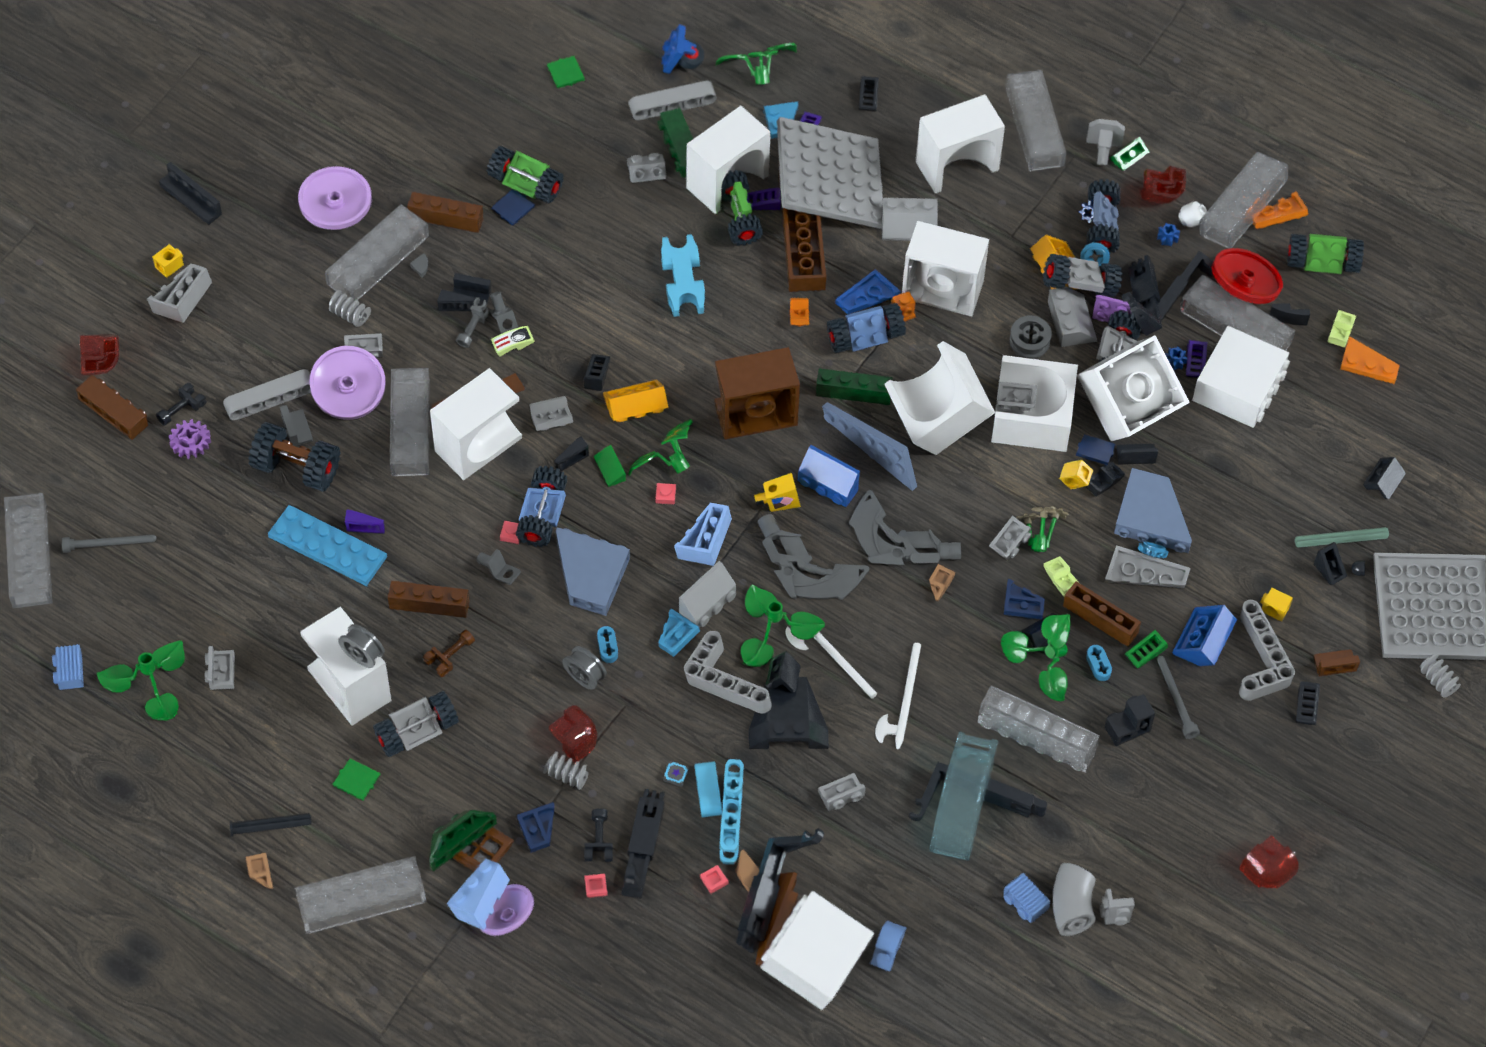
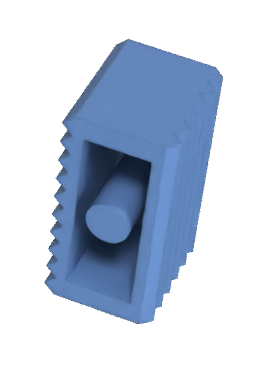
M80 646L56 647V655H52L53 666L57 670V672H53L54 684H58L60 690L84 687Z
M1024 873L1004 887L1005 901L1009 905L1013 904L1018 909L1019 916L1024 920L1027 919L1030 923L1049 909V899L1044 896Z

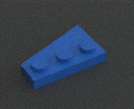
M875 269L839 296L835 304L847 314H851L890 300L892 297L901 294V291Z

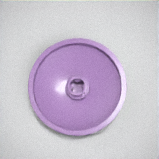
M327 167L312 173L302 183L298 194L299 207L303 216L315 226L333 230L347 228L358 223L369 211L372 201L370 186L366 179L358 172L345 167Z
M340 346L325 352L315 362L310 374V390L315 403L326 414L338 419H357L372 412L382 400L385 391V375L379 361L368 351L355 346Z

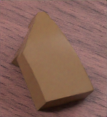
M939 564L929 579L936 601L941 599L955 576L954 571Z
M741 850L735 873H737L742 884L749 892L753 877L758 875L759 869L748 854Z
M266 853L246 857L250 878L269 889H273Z

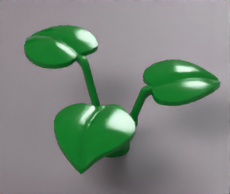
M784 43L769 47L763 52L749 53L748 57L750 58L759 57L760 66L755 67V70L747 55L742 54L722 56L716 61V66L726 60L744 59L751 70L752 76H755L756 85L770 83L769 74L772 55L778 54L777 50L796 52L797 46L794 43ZM763 56L768 57L767 67L763 66Z
M689 419L672 428L661 442L662 445L667 442L671 443L675 452L669 455L670 460H667L658 452H649L638 458L631 465L628 472L629 475H631L634 469L655 457H659L666 462L668 467L672 465L677 474L686 470L690 465L681 452L677 440L688 438L689 425H692L693 420Z
M752 584L745 598L746 611L753 617L767 615L768 624L763 642L752 638L746 640L741 646L743 663L747 666L758 667L765 665L771 660L774 649L766 644L771 623H777L784 618L786 623L791 626L790 631L794 637L807 640L817 635L825 627V622L808 612H796L791 616L790 621L786 616V612H783V605L777 601L772 593Z
M1051 615L1044 619L1041 630L1043 636L1048 639L1047 643L1049 645L1046 647L1028 648V637L1019 631H1011L1004 634L1001 638V646L1006 658L1010 662H1023L1027 656L1026 651H1045L1046 656L1053 659L1047 667L1048 670L1042 671L1039 674V685L1044 694L1056 701H1065L1068 685L1066 673L1061 668H1052V666L1059 662L1060 657L1067 654L1066 642L1070 631V615Z
M180 640L157 649L153 654L149 652L140 654L138 657L139 664L135 665L134 673L129 666L121 664L97 672V678L104 688L118 693L124 692L131 687V681L135 680L139 670L144 675H149L156 698H152L146 703L145 711L152 719L171 720L178 712V700L171 693L159 696L153 673L156 667L172 671L183 665L185 661L183 642Z

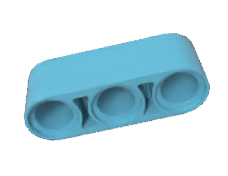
M715 761L696 763L695 775L701 816L722 815Z

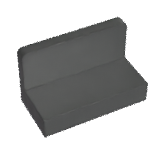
M287 405L281 406V417L289 441L293 446L313 441L304 411L301 409L289 413Z

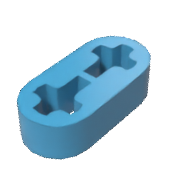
M601 627L597 632L600 656L604 662L613 663L618 658L615 632L611 627ZM604 634L609 636V641L605 642ZM607 648H610L611 656H608Z
M1099 645L1090 646L1086 658L1092 673L1097 680L1106 681L1111 676L1112 667L1105 650ZM1093 652L1097 655L1099 654L1098 660L1095 655H1092ZM1100 666L1102 667L1103 671H1106V674H1103V672H1099Z

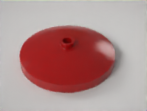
M1229 248L1219 252L1213 261L1212 272L1216 281L1228 293L1243 301L1254 304H1267L1276 300L1283 288L1282 277L1278 270L1268 260L1254 252L1239 248Z

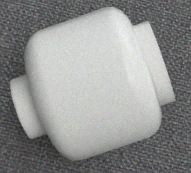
M1194 201L1181 207L1179 219L1184 226L1192 228L1205 221L1207 210L1203 204L1200 205V203Z

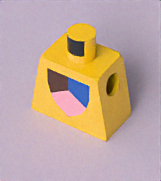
M792 473L764 482L765 492L754 495L757 506L768 503L769 509L772 512L801 507Z

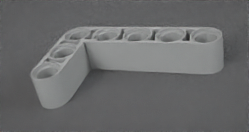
M1247 600L1243 603L1240 619L1267 667L1266 670L1243 678L1239 695L1242 699L1250 701L1289 687L1295 670L1259 603L1255 600Z
M717 631L707 632L684 666V673L688 684L755 712H768L772 707L769 692L765 688L713 668L724 651V645L720 633Z

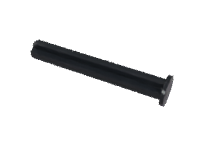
M310 813L239 822L229 821L231 837H233V834L311 825L312 822Z

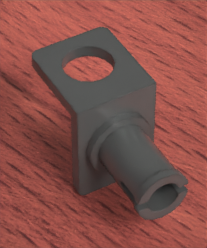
M501 292L490 294L494 310L489 312L490 315L496 318L500 333L518 328L514 312L507 305H504ZM506 319H511L512 326L509 329L503 328V321Z
M498 549L491 556L481 552L477 557L478 564L488 567L493 579L511 585L521 573L520 569L505 563ZM506 572H513L510 578L503 577Z

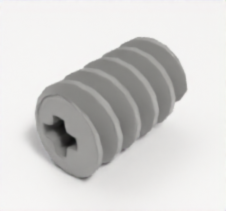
M340 290L333 294L329 303L330 312L335 313L339 317L341 316V318L349 323H353L356 327L363 325L371 313L370 307L365 309V304L359 305L358 300L353 302L352 297L348 298L347 294H342Z
M1436 653L1424 660L1420 668L1421 673L1426 674V679L1431 680V684L1436 686V690L1441 692V696L1444 698L1453 694L1461 684H1456L1459 677L1451 678L1454 674L1453 671L1446 672L1449 668L1448 665L1441 666L1444 662L1443 659L1436 661L1439 656Z
M558 752L550 756L543 771L544 774L548 772V776L553 777L555 775V779H562L564 783L569 782L572 787L576 785L579 790L582 789L588 778L587 765L584 764L580 769V762L577 761L572 765V758L565 762V755L558 759Z

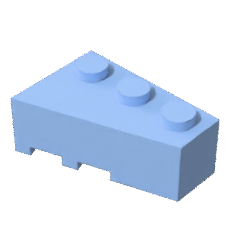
M710 503L696 519L695 525L685 532V537L680 542L675 544L674 547L678 559L714 566L732 520L729 506Z
M485 859L447 904L457 919L485 930L487 926L485 922L488 916L493 914V906L496 900H500L510 879L500 864Z

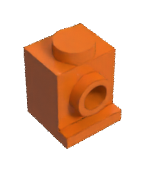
M909 291L892 297V304L897 303L900 306L904 321L916 318L914 313L915 301Z

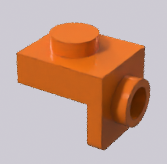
M808 298L790 299V325H809Z

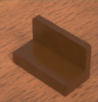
M1351 649L1315 654L1313 657L1319 676L1356 672L1360 664L1359 656H1353Z

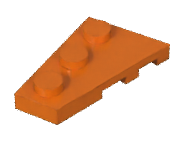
M1294 192L1286 200L1284 198L1279 199L1278 204L1274 206L1267 205L1251 213L1250 219L1256 229L1265 228L1270 225L1281 224L1285 221L1307 216L1308 209L1298 193Z
M1349 336L1340 370L1395 384L1400 365Z

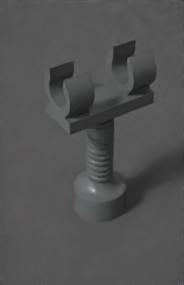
M479 297L474 300V306H471L473 317L463 334L460 333L456 339V342L465 348H469L472 342L470 336L478 321L485 323V319L489 316L485 300L483 305H477L480 301Z

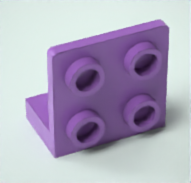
M1097 295L1092 318L1102 322H1109L1111 314H1114L1116 311L1118 313L1119 311H1123V313L1129 311L1128 314L1132 313L1127 302Z

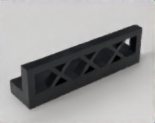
M171 162L166 165L168 174L159 180V185L208 225L222 215L220 202Z

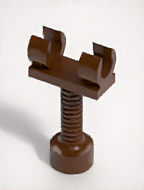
M463 630L459 634L460 639L444 653H440L433 647L423 656V661L428 665H431L436 658L442 663L436 669L440 677L446 676L449 671L453 670V665L448 659L462 646H470L475 642V638L468 630Z

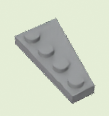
M1116 545L1105 582L1185 588L1190 568Z

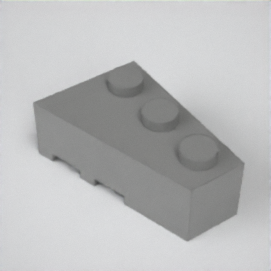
M191 263L174 277V281L169 285H163L159 293L154 297L151 295L147 298L152 312L184 323L212 283L207 268Z

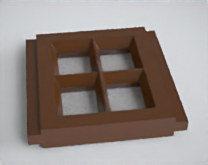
M492 827L456 854L453 859L475 871L485 859L498 863L509 850L514 840Z

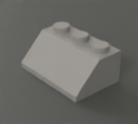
M883 198L882 240L911 241L917 221L937 226V199Z
M1069 287L1051 289L1049 291L1048 305L1060 346L1065 347L1097 342L1084 295Z
M720 561L679 597V614L699 628L704 627L714 614L716 615L722 610L723 605L731 602L736 596V583Z

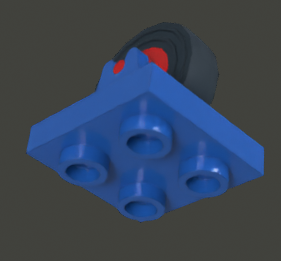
M679 25L676 30L671 32L669 40L664 42L663 50L665 52L662 64L663 72L670 74L677 63L686 69H696L703 62L704 51L697 42L685 39V26Z

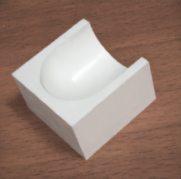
M986 95L920 118L916 163L934 193L941 191L944 167L953 161L972 159L986 165L992 173L999 170L1005 126Z
M742 106L735 109L687 143V189L715 214L721 211V186L729 170H732V172L738 170V172L752 173L762 179L769 176L770 131Z
M917 221L905 256L902 293L909 291L914 301L921 304L972 316L984 282L989 239Z
M1156 336L1137 341L1077 374L1110 441L1129 437L1190 403Z
M944 341L937 345L941 352L939 361L928 372L908 381L897 382L889 380L884 384L913 444L935 455L995 413L966 354Z
M1003 355L999 381L1037 385L1035 408H1030V411H1021L1018 406H1012L1011 409H1002L996 402L991 442L1066 452L1071 429L1078 365Z
M490 368L430 410L435 452L465 480L522 439V434L505 412L519 402V396Z
M339 607L300 631V633L318 657L307 666L308 671L353 726L389 703L391 695L386 664L381 657L375 659V665L372 668H366L352 660L338 643L339 637L346 635L348 627L354 623L344 610Z

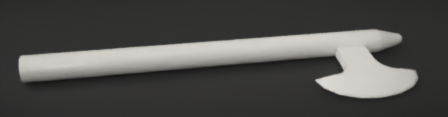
M787 626L785 634L789 642L800 650L809 649L804 644V640L798 639L791 634V629ZM820 632L814 636L816 641L873 699L877 695L876 691Z
M920 643L913 644L898 725L888 723V714L883 715L876 725L875 734L880 743L883 744L886 735H896V749L900 748L904 739L921 649Z

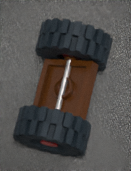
M264 422L261 428H258V433L255 434V439L251 443L252 448L249 451L250 467L271 473L276 469V465L280 462L279 459L281 458L304 466L303 483L305 486L322 492L329 488L330 482L332 483L333 477L337 473L336 469L339 466L338 462L340 461L339 456L341 453L338 446L319 440L310 452V449L307 447L299 446L298 448L285 439L287 436L286 429Z

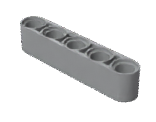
M702 81L631 98L628 104L635 120H642L660 116L661 112L681 108L682 111L715 102L717 97L711 82Z
M307 369L299 370L224 399L223 405L231 420H238L311 393L310 372Z

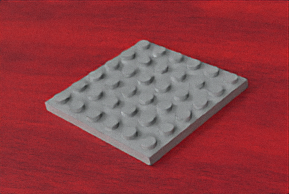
M779 117L777 120L782 208L882 229L883 195L878 139Z
M1374 553L1373 563L1383 658L1427 659L1438 653L1437 659L1486 660V555Z

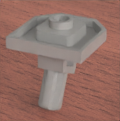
M1098 119L1089 123L1086 143L1098 144V165L1108 164L1111 146L1122 147L1125 127L1118 121Z

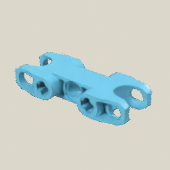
M692 234L686 235L687 243L682 248H674L670 245L668 237L662 238L663 270H672L674 283L666 284L668 304L674 317L680 315L679 307L686 302L693 303L699 314L704 313L703 280L694 281L692 267L700 266L698 247Z
M729 759L725 765L720 834V860L723 864H735L738 860L743 763L741 760ZM732 765H737L740 768V772H729L728 769ZM729 810H735L736 812H735V813H728L727 811H729ZM723 852H735L733 858L728 859L724 857Z

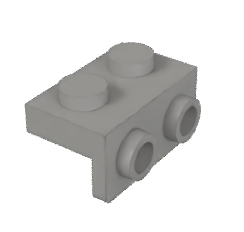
M652 153L649 156L634 155L631 158H627L630 181L632 183L666 178L665 161L662 154Z
M382 333L344 336L345 346L362 348L371 353L376 359L383 357Z
M999 381L997 404L1002 409H1011L1012 406H1018L1021 411H1030V408H1035L1037 385Z
M566 396L529 405L532 422L536 431H544L552 427L573 423Z
M1012 515L989 547L1006 560L1010 557L1014 558L1020 550L1018 546L1022 542L1026 543L1032 535L1029 533L1031 528Z
M209 646L208 653H205V664L208 665V670L205 671V682L209 683L210 690L233 689L234 650L214 651L213 646Z
M852 773L819 787L818 793L828 811L832 809L838 810L851 801L857 802L865 796L864 784L861 785L855 773Z
M1106 889L1105 896H1102V905H1100V915L1104 917L1105 924L1124 925L1130 922L1134 909L1133 898L1113 899L1111 889Z

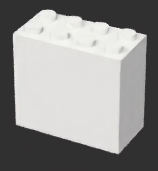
M1227 326L1197 379L1192 401L1254 428L1256 423L1261 422L1263 419L1265 408H1269L1272 395H1276L1280 381L1283 382L1287 374L1286 370L1290 363L1287 360L1289 352Z
M812 891L808 896L804 894L802 899L799 900L793 909V913L782 926L783 928L772 941V945L761 958L764 962L760 968L823 1010L837 993L874 933Z

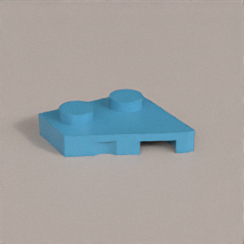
M798 102L764 106L771 139L778 138L777 120L779 117L794 120L796 110L798 109Z
M671 608L668 621L664 625V632L660 636L658 644L661 649L674 657L700 632L699 627Z

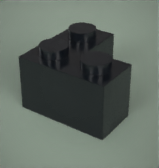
M1142 694L1138 697L1136 695L1130 697L1126 701L1124 711L1109 715L1106 719L1105 729L1115 746L1151 732L1155 711L1145 695Z

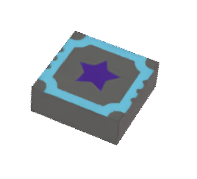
M670 761L663 781L682 787L689 767Z

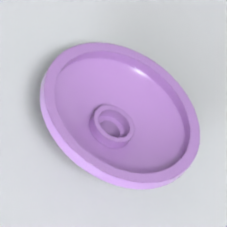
M507 885L500 900H496L493 906V914L489 915L485 922L487 925L485 930H480L488 935H503L520 927L527 920L533 908L534 900L531 892L522 885Z

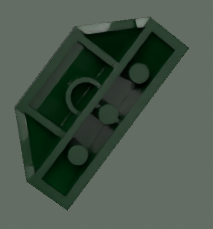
M464 810L462 813L454 815L446 825L438 827L432 835L429 858L430 869L434 872L497 824L496 815L493 812Z

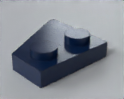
M1008 579L1004 615L1042 619L1045 599L1031 593L1025 587L1023 589L1013 584V580Z
M553 802L517 815V820L531 853L550 846L555 809Z

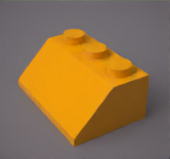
M1048 235L1043 236L1030 248L1034 254V260L1041 267L1042 274L1045 272L1043 269L1046 267L1045 262L1050 257V254L1075 258L1067 242Z
M658 380L603 392L610 417L617 422L626 421L628 417L635 416V418L644 417L649 412L661 413L665 408H668L665 388Z

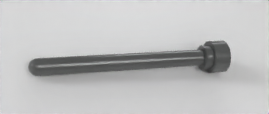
M140 535L74 540L70 539V537H62L63 553H68L71 550H75V548L149 543L155 542L156 536Z
M1158 656V664L1184 723L1183 734L1186 739L1195 738L1200 734L1197 724L1190 720L1165 658Z

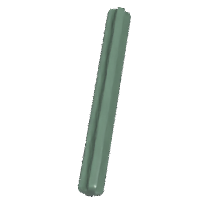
M1387 527L1296 536L1295 545L1296 547L1327 545L1333 542L1337 544L1387 539L1389 531Z

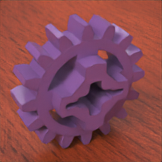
M193 419L190 420V423H186L184 420L183 425L177 423V429H171L172 435H169L170 447L173 448L175 454L179 452L180 457H183L185 454L187 459L190 458V455L197 458V453L203 455V449H209L208 444L211 443L210 431L207 430L206 425L201 426L200 421L195 424Z

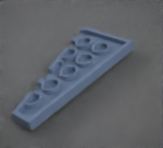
M828 402L822 406L824 418L828 423L832 424L911 491L917 487L908 448L905 445Z

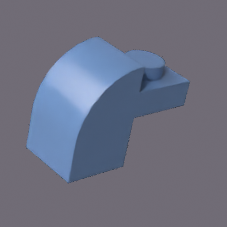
M886 921L878 937L871 965L888 971L891 970L897 950L901 946L906 927Z

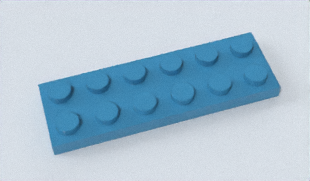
M288 505L268 532L269 538L365 586L369 584L387 558V553L291 505Z

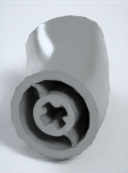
M1070 863L1060 865L1053 890L1054 918L1058 931L1063 936L1079 934L1087 930L1095 922L1092 908V891L1096 879L1087 870Z

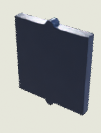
M512 189L492 206L491 210L497 213L501 219H505L511 225H515L535 207V204L526 199L525 195L522 196Z
M1084 434L1082 441L1078 443L1079 448L1076 456L1108 465L1110 458L1114 455L1113 450L1116 444Z

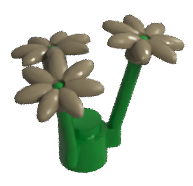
M1054 506L1045 507L1044 509L1042 507H1034L1032 510L1040 512V516L1036 515V513L1016 517L1030 528L1032 521L1041 517L1040 534L1034 535V538L1031 535L1028 540V546H1032V551H1047L1056 520L1059 519V516L1066 519V516L1069 515L1062 508L1056 509ZM1048 514H1052L1051 525L1046 537L1044 535L1045 520Z

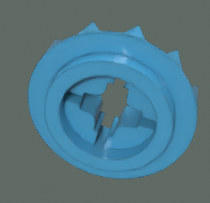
M1092 242L1081 251L1080 258L1083 260L1095 262L1092 257L1090 258L1093 255V250H1095L1097 255H1100L1097 257L1099 266L1102 263L1109 262L1110 253L1107 247L1101 243Z
M1144 541L1138 545L1139 551L1153 557L1166 558L1169 553L1165 550V547L1152 542Z

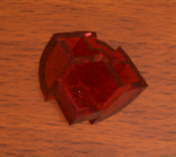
M1169 166L1164 172L1146 169L1144 171V188L1141 190L1142 199L1159 204H1169L1176 201L1185 191L1186 169Z
M80 335L81 375L108 373L116 366L119 359L118 335Z
M577 705L565 709L564 715L549 726V731L562 743L563 751L575 763L579 762L595 747L597 741L596 726L591 718Z
M1271 835L1260 845L1257 844L1247 854L1239 870L1258 887L1277 889L1297 874L1299 863L1292 850L1288 846L1284 848Z

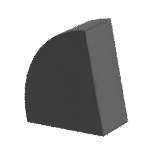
M424 253L410 263V267L421 278L425 276L428 269V259Z

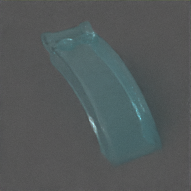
M958 732L940 797L930 852L969 861L998 740L992 739L991 741L965 735V732ZM963 742L990 749L989 751H985L977 748L963 746Z

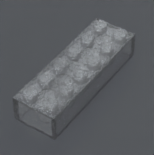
M1042 70L1007 74L1006 91L1029 171L1064 166L1066 150Z
M1256 152L1200 219V236L1227 248H1232L1253 223V219L1258 217L1288 180V164Z
M400 204L325 271L327 285L335 291L340 290L342 294H347L348 298L352 297L353 302L358 300L429 237L428 224Z
M1203 274L1183 296L1179 311L1220 336L1223 335L1227 326H1230L1285 351L1293 341L1294 329L1251 303L1234 297L1218 283Z
M429 368L391 369V476L430 475Z
M43 493L4 497L8 585L12 607L21 608L52 604L47 504Z
M990 686L980 705L978 723L984 728L993 729L1004 737H1010L1021 745L1034 748L1040 754L1049 755L1057 762H1064L1073 769L1086 773L1096 754L1100 735L994 686Z
M415 856L295 888L306 934L426 902L425 891Z

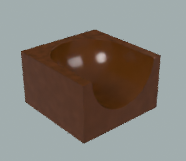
M789 347L715 361L721 398L714 399L725 440L798 426L800 383Z

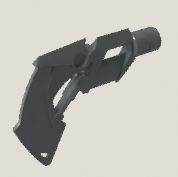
M868 490L863 496L849 522V525L854 528L862 549L868 555V561L871 563L904 565L903 560L907 562L911 560L913 563H938L940 560L961 559V542L941 543L931 529H928L929 531L913 532L901 530L898 534L893 529H890L883 522L886 513L871 490ZM878 528H881L895 545L884 541L877 534ZM915 548H935L938 553H918Z
M772 514L765 515L758 520L760 529L765 537L762 543L771 562L779 565L780 570H775L774 572L789 596L797 600V597L807 599L838 598L843 600L869 572V567L866 565L835 564L832 570L810 564L813 558L808 554L800 538L801 534L780 530ZM772 540H780L787 555L779 554ZM859 570H863V573L859 576ZM799 571L818 573L825 576L818 580L805 576Z

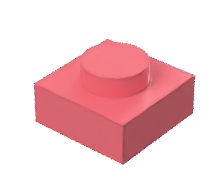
M657 483L656 503L675 504L676 484Z
M504 521L500 541L519 544L520 540L516 536L519 523Z
M718 865L700 874V879L711 894L728 885V880Z
M605 874L585 876L587 898L607 896Z

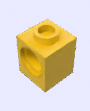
M169 244L153 256L154 266L167 278L183 266V255L179 249H174Z
M1082 459L1065 463L1059 479L1070 489L1088 486L1093 470Z
M1271 588L1268 594L1264 593L1260 601L1263 604L1262 610L1265 614L1282 622L1290 608L1293 597Z

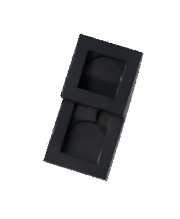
M1290 303L1272 304L1269 317L1286 324L1307 326L1310 310L1291 309Z
M1112 461L1108 465L1101 467L1097 474L1091 476L1089 485L1085 487L1097 497L1125 476V473Z

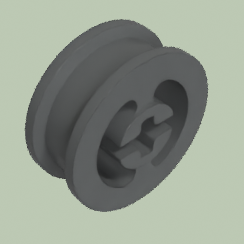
M1023 316L1012 325L1009 339L1010 346L1020 357L1029 359L1041 357L1049 349L1052 335L1051 328L1040 317ZM1029 330H1033L1031 344H1028Z
M351 624L348 627V633L341 635L338 639L342 650L352 660L366 668H372L375 665V659L382 657L385 653L380 641L368 630L356 624Z
M575 646L572 649V654L565 656L562 660L567 673L577 683L589 690H594L597 687V681L603 680L607 676L606 669L601 661L584 647Z

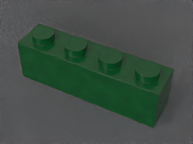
M681 108L661 112L660 120L658 121L659 130L664 132V142L670 147L669 153L671 158L675 159L676 171H680L682 178L687 177V143L692 141L693 137Z
M819 368L816 396L890 405L891 397L884 384L889 380L893 381V377Z

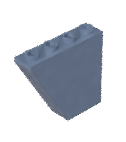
M1132 468L1114 534L1123 538L1136 539L1142 543L1147 541L1159 544L1180 553H1189L1192 540L1169 477Z
M557 527L556 541L569 604L606 616L629 563L630 549L622 545L608 543L606 540H597L586 534H578L569 529Z

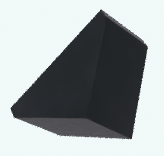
M1335 542L1318 550L1313 565L1330 585L1347 577Z

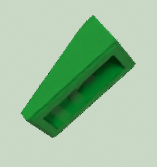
M1154 630L1126 652L1125 655L1138 669L1168 648V643ZM1153 640L1159 645L1157 648L1152 643ZM1148 644L1153 649V651L1150 652L1146 648V645ZM1140 649H1143L1147 654L1145 657L1139 651ZM1134 653L1141 658L1140 661L1133 656Z

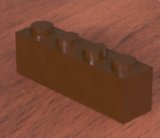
M412 192L407 205L409 219L479 233L484 219L483 207L481 205Z
M91 375L76 388L78 399L131 440L148 426L146 413L142 409L135 408L129 399L122 398L114 388L110 389L102 379H97Z
M391 581L388 594L389 609L463 618L467 617L470 602L468 589Z
M1077 581L1065 594L1063 603L1065 608L1127 647L1138 635L1141 621Z

